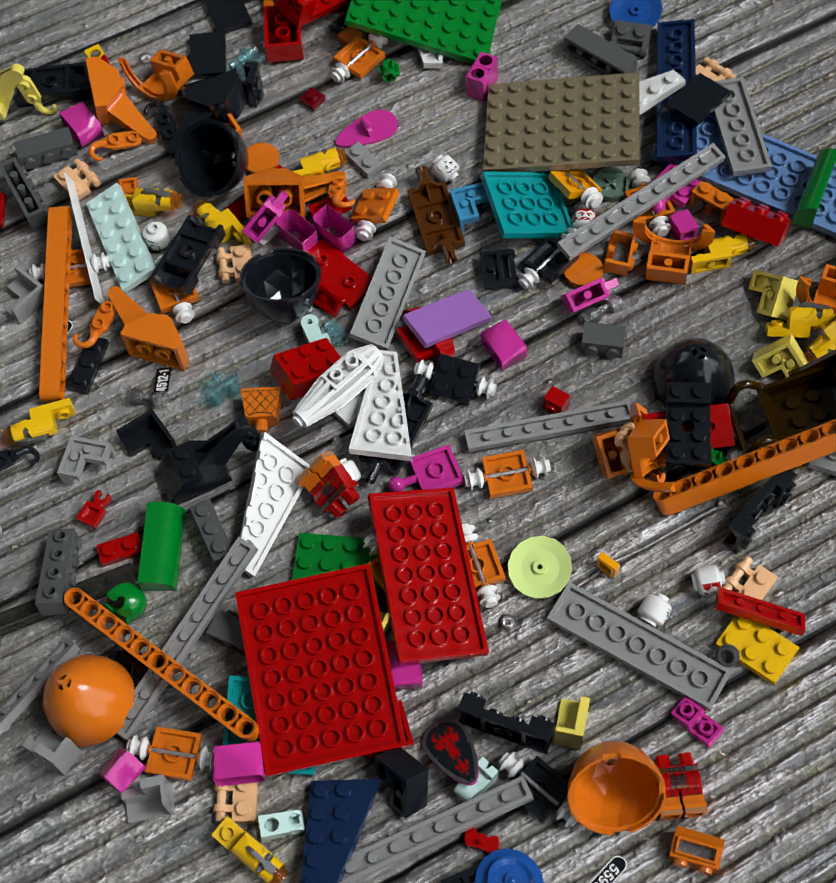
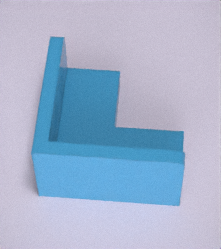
M482 182L450 190V199L462 233H464V224L479 221L476 205L489 202Z

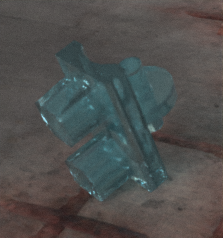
M254 46L248 50L242 47L239 50L240 55L229 62L228 65L231 69L236 68L241 78L245 79L243 68L245 62L256 61L259 63L260 68L262 66L261 62L266 58Z
M212 371L210 373L212 379L206 382L210 389L204 392V398L207 402L211 401L218 408L226 402L222 395V392L228 390L232 397L239 395L242 388L237 373L235 372L227 377L224 372L217 375Z

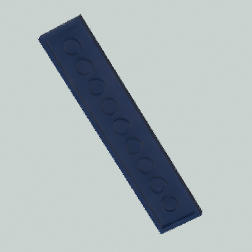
M695 19L658 22L657 75L675 70L685 79L686 85L696 77ZM682 88L657 104L658 162L684 161L697 154V127L665 108L666 103Z

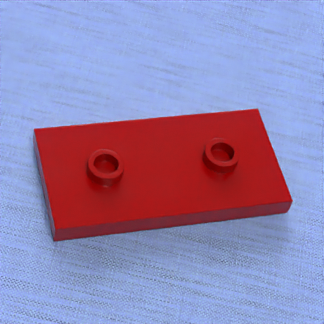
M324 238L307 251V253L315 257L317 264L321 266V282L346 299L343 305L352 310L364 299L373 278Z
M728 403L710 405V443L713 449L735 446ZM666 411L643 414L642 420L665 419ZM690 423L682 425V429L686 432L694 429ZM665 447L659 454L665 453Z

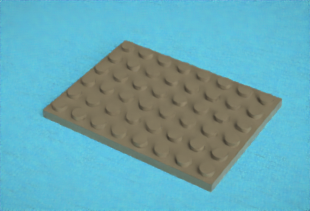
M639 72L489 84L483 172H539L640 165Z

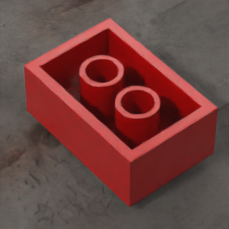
M275 5L263 6L264 39L268 63L304 59L302 26L297 28Z
M740 197L729 203L721 226L778 247L784 242L793 219L789 218V214L777 211L775 213L770 211V207L758 204L756 206L751 204V200Z
M326 337L274 354L270 372L291 401L305 396L317 378L341 357Z

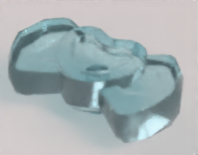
M331 320L325 324L323 330L326 333H330L334 346L341 347L348 342L349 337L341 329L338 321Z

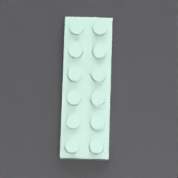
M116 183L88 201L86 205L105 251L109 256L121 290L127 293L150 278L156 266L122 187Z

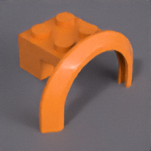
M160 49L149 60L154 73L142 83L131 70L127 60L122 57L117 58L124 74L132 85L145 96L157 101L173 100L177 96L178 90L194 75L186 56Z
M646 216L633 220V233L635 236L651 246L645 280L686 285L691 251L709 246L714 240L715 230L708 224H704L701 234L695 238L671 240L652 233L646 226Z
M826 264L812 303L832 307L833 314L836 313V266ZM800 276L796 286V296L800 304L803 301L812 302L809 296L812 279Z
M632 403L630 405V422L634 423L636 427L640 420H642L643 414H648L647 409L639 403ZM622 426L591 436L602 476L608 479L627 473L626 467L622 465L620 460V454L623 450L622 446L618 447L615 445V436ZM658 468L647 473L651 481H665V473L659 471Z
M666 419L640 420L626 438V448L629 450L631 457L630 469L633 470L631 472V481L634 485L648 491H676V488L673 487L675 482H654L644 478L650 471L665 466V453H659L670 440Z

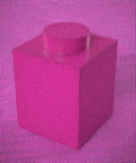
M688 209L681 212L677 211L670 215V232L675 240H688L697 237L699 226Z

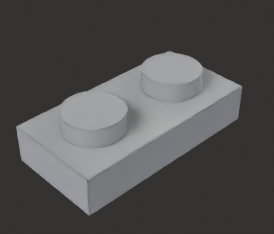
M360 142L344 151V156L368 179L383 169L382 163Z

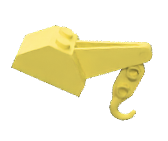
M12 64L0 71V120L6 119L16 86L25 100L33 104L39 112L49 115L54 114L57 110L56 105L53 104L52 109H47L41 104L39 91L31 78L23 75L25 69L20 64Z

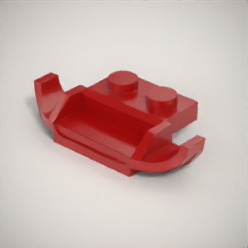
M421 307L406 309L402 314H407ZM407 325L396 330L397 337L416 363L432 357L437 360L440 353L455 357L454 340L452 337L425 348Z

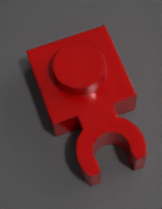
M97 490L94 493L93 503L86 501L76 517L77 521L96 530L107 513L104 507L111 503V496L107 494L101 500L102 492Z

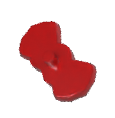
M475 828L467 830L464 834L466 847L480 849L488 854L500 848V840L497 835L487 837L485 834H479Z

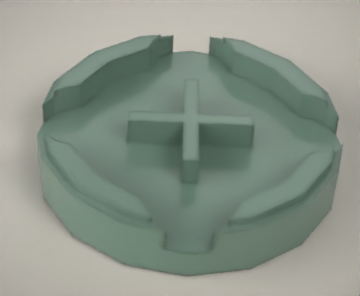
M603 168L592 178L602 189V201L618 202L624 199L625 191L630 189L628 175L626 176L622 170L617 168Z

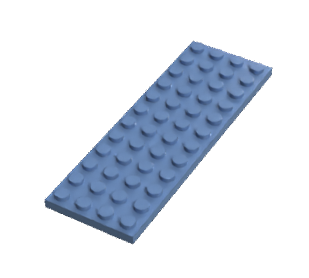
M711 113L697 126V153L714 143L726 156L714 115ZM762 134L772 164L771 171L732 177L726 157L722 163L697 178L735 196L747 198L754 204L766 205L775 213L777 211L789 214V218L793 219L817 156ZM657 143L649 153V159L658 162ZM671 161V162H658V163H660V164L665 165V166L668 167L672 162H674V163H676L677 165H679V164H681V163L684 162V161ZM836 163L812 225L813 229L836 238Z

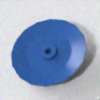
M612 0L609 9L613 23H615V20L648 24L652 25V27L660 20L663 10L661 0Z
M509 848L495 850L484 857L476 870L475 883H544L541 870L533 859L521 851Z

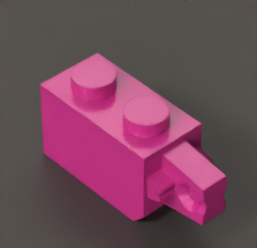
M282 190L276 198L273 195L269 196L245 224L242 232L258 244L282 215L286 207L283 202L289 194Z
M599 278L560 297L567 313L571 314L611 295L610 289L618 286L619 283L617 278L607 282L604 278Z

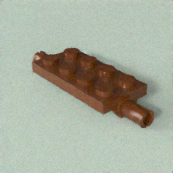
M419 166L415 169L419 181L418 185L414 189L407 190L427 256L442 252L445 264L451 265L450 258L452 264H454L458 260L454 249L465 247V240L445 181L434 182L429 177L427 167L422 166L423 171L421 172Z

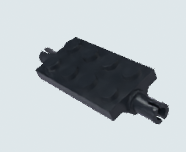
M417 374L411 387L403 391L411 449L433 408V403L422 397L421 393L429 380L424 375L420 379L421 374ZM359 455L360 461L370 464L362 479L367 483L371 480L370 484L372 485L375 484L381 470L398 475L405 462L404 460Z

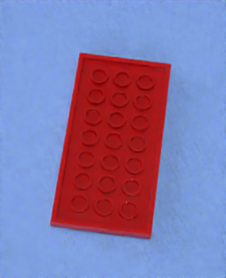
M454 487L369 494L367 497L388 612L390 613V623L398 665L487 656L489 649Z

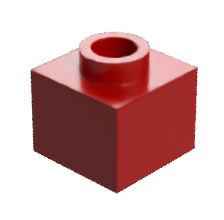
M551 386L543 398V409L549 414L565 412L570 405V395L554 386Z

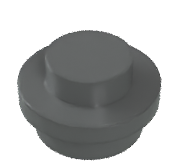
M724 644L717 650L716 658L721 665L730 668L739 662L740 653L734 645Z

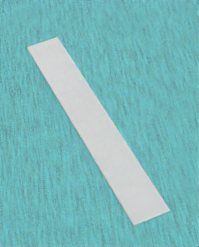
M64 172L94 297L101 304L104 300L97 273L92 268L90 262L92 252L75 183Z

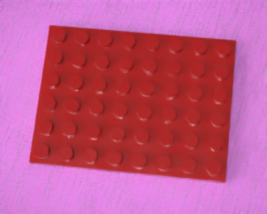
M370 563L235 592L267 777L407 747Z

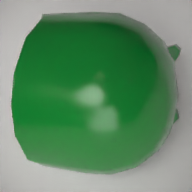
M131 582L115 586L107 593V596L112 601H117L119 597H124L119 605L109 606L107 603H104V606L111 613L128 625L131 621L137 620L144 614L147 607V598L142 590Z

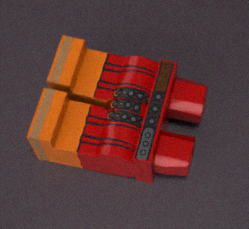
M332 451L320 454L296 480L301 487L305 486L311 493L315 502L321 506L320 509L323 513L330 511L335 518H339L347 512V508L342 503L343 500L350 506L360 498L355 490L358 483L352 480L348 471Z
M691 752L679 753L677 755V766H670L669 755H657L655 757V764L664 778L666 801L658 815L659 821L681 819L682 815L683 819L703 817L708 812L707 804L704 800L698 763L694 764Z

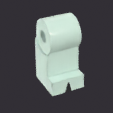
M308 314L301 319V326L307 343L326 337L331 343L328 333H321L319 321L315 315Z
M484 757L478 761V781L470 786L459 783L453 791L463 802L483 794L498 779V771Z
M300 810L258 816L262 843L305 832L303 815Z

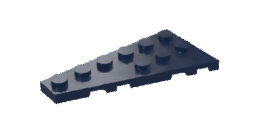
M381 779L311 781L301 883L342 882L348 860H351L365 826L364 822L367 814L373 807L374 797L382 785Z

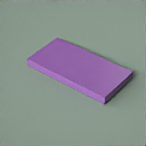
M470 289L403 315V321L425 348L488 323L492 319L490 313Z

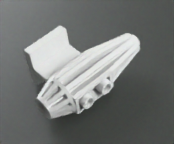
M373 344L352 349L317 378L292 411L294 423L298 427L303 426L307 428L333 413L349 428L356 424L366 387L375 380L384 361L380 350Z

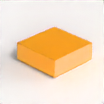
M601 552L597 557L596 567L611 578H615L619 573L620 564L604 552Z

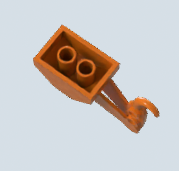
M98 57L85 58L97 119L101 125L110 124L112 121L126 130L125 132L112 133L102 140L93 142L89 147L90 157L96 161H103V157H98L94 153L97 148L103 147L111 150L133 148L139 146L143 141L147 144H154L157 141L156 131L128 99L124 77H120L119 70Z
M266 168L245 176L243 181L246 218H251L269 196L273 195L276 198L282 190L289 194L283 202L286 206L283 213L291 209L302 217H305L306 214L305 202L328 192V197L336 207L346 208L355 203V199L349 202H342L347 190L346 173L343 171L302 176L286 168Z
M117 286L109 288L107 292L109 299L100 304L91 321L90 337L88 340L80 342L78 341L77 333L73 336V343L77 347L85 349L93 346L97 339L108 331L117 313L124 325L120 335L129 356L185 371L189 363L182 339L172 319L165 314H148Z

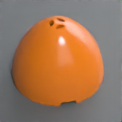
M91 654L75 656L60 664L47 679L43 691V711L50 726L61 739L64 740L65 737H68L75 745L80 747L104 743L125 725L124 720L129 710L133 709L134 683L129 672L115 660Z
M617 740L600 742L584 752L575 763L568 782L567 795L572 815L585 828L605 835H614V832L627 830L633 833L646 827L656 819L666 801L664 778L653 760L640 748Z

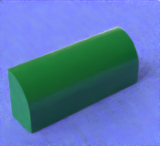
M824 149L818 153L792 220L793 224L809 229L812 228L836 163V149Z
M147 502L138 574V584L142 591H177L186 514L185 509L179 505L168 502Z

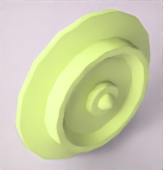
M536 536L520 542L512 551L508 562V572L514 587L523 595L535 599L549 598L561 592L569 582L572 573V562L565 546L556 539Z

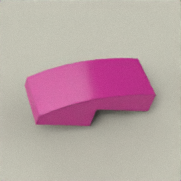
M684 697L671 712V715L689 733L708 748L724 732V728L708 717L703 708L687 697Z

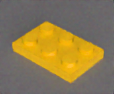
M736 615L715 644V647L718 649L724 644L734 645L740 653L739 663L773 686L800 648L768 626Z

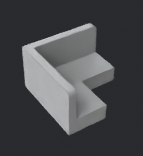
M17 265L14 269L18 277L7 288L18 299L5 311L21 325L44 304V286Z
M71 436L57 474L65 484H68L70 479L79 480L86 462L107 465L109 457L115 458L116 452L111 443Z
M46 728L42 730L35 741L27 738L22 745L29 753L63 775H66L81 754V750L71 739L65 737L63 740Z
M164 775L139 779L140 787L126 789L121 793L122 801L126 804L127 818L130 824L176 815L173 787Z

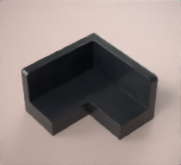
M153 409L116 430L122 444L131 457L150 446L161 461L170 449L177 446L174 438Z
M403 748L384 751L375 756V775L390 787V806L405 819L425 808L428 801L429 769Z

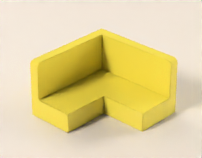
M754 269L748 289L762 292L757 313L787 321L788 308L793 306L798 281Z
M792 334L756 351L752 359L762 378L782 369L786 377H789V371L809 363Z
M581 696L580 702L568 699L561 700L553 744L581 750L590 698Z

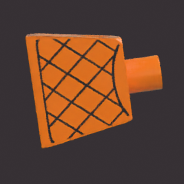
M281 387L242 388L241 396L245 417L248 419L249 424L258 430L260 435L263 432L268 434V426L278 425L283 402Z

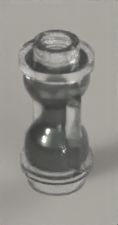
M612 293L603 300L601 307L583 309L578 314L579 321L583 327L585 322L599 323L603 314L612 315L621 312L623 301L620 296Z
M133 386L124 387L121 394L122 404H126L128 407L139 406L147 402L153 408L164 410L165 407H168L170 396L167 392L145 394L141 389L134 388Z

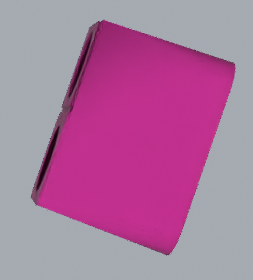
M480 52L465 76L467 96L483 101L484 95V100L486 99L489 84H495L498 79L497 57ZM483 70L484 76L478 79L475 78L478 72Z
M84 102L59 112L63 126L69 127L73 139L81 148L105 136L100 121Z
M325 205L314 214L313 222L317 236L321 239L324 238L341 253H344L356 242L353 224L328 205L327 211V205ZM325 228H333L335 230V235H332Z
M289 209L285 211L276 221L279 238L293 249L307 252L318 243L315 226L294 210ZM290 231H296V232H298V234H299V239H298V240L295 239V238H294L292 235H290L288 232H290Z
M506 319L481 332L482 345L502 371L528 357L525 343Z
M394 641L386 642L395 689L423 688L421 663L398 665Z
M260 742L214 746L213 781L218 786L265 781V768Z
M120 747L99 770L98 775L105 779L113 789L123 793L146 767L127 749Z

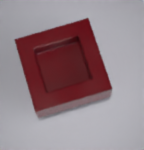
M310 87L299 98L300 103L313 112L326 100L325 95L313 87Z

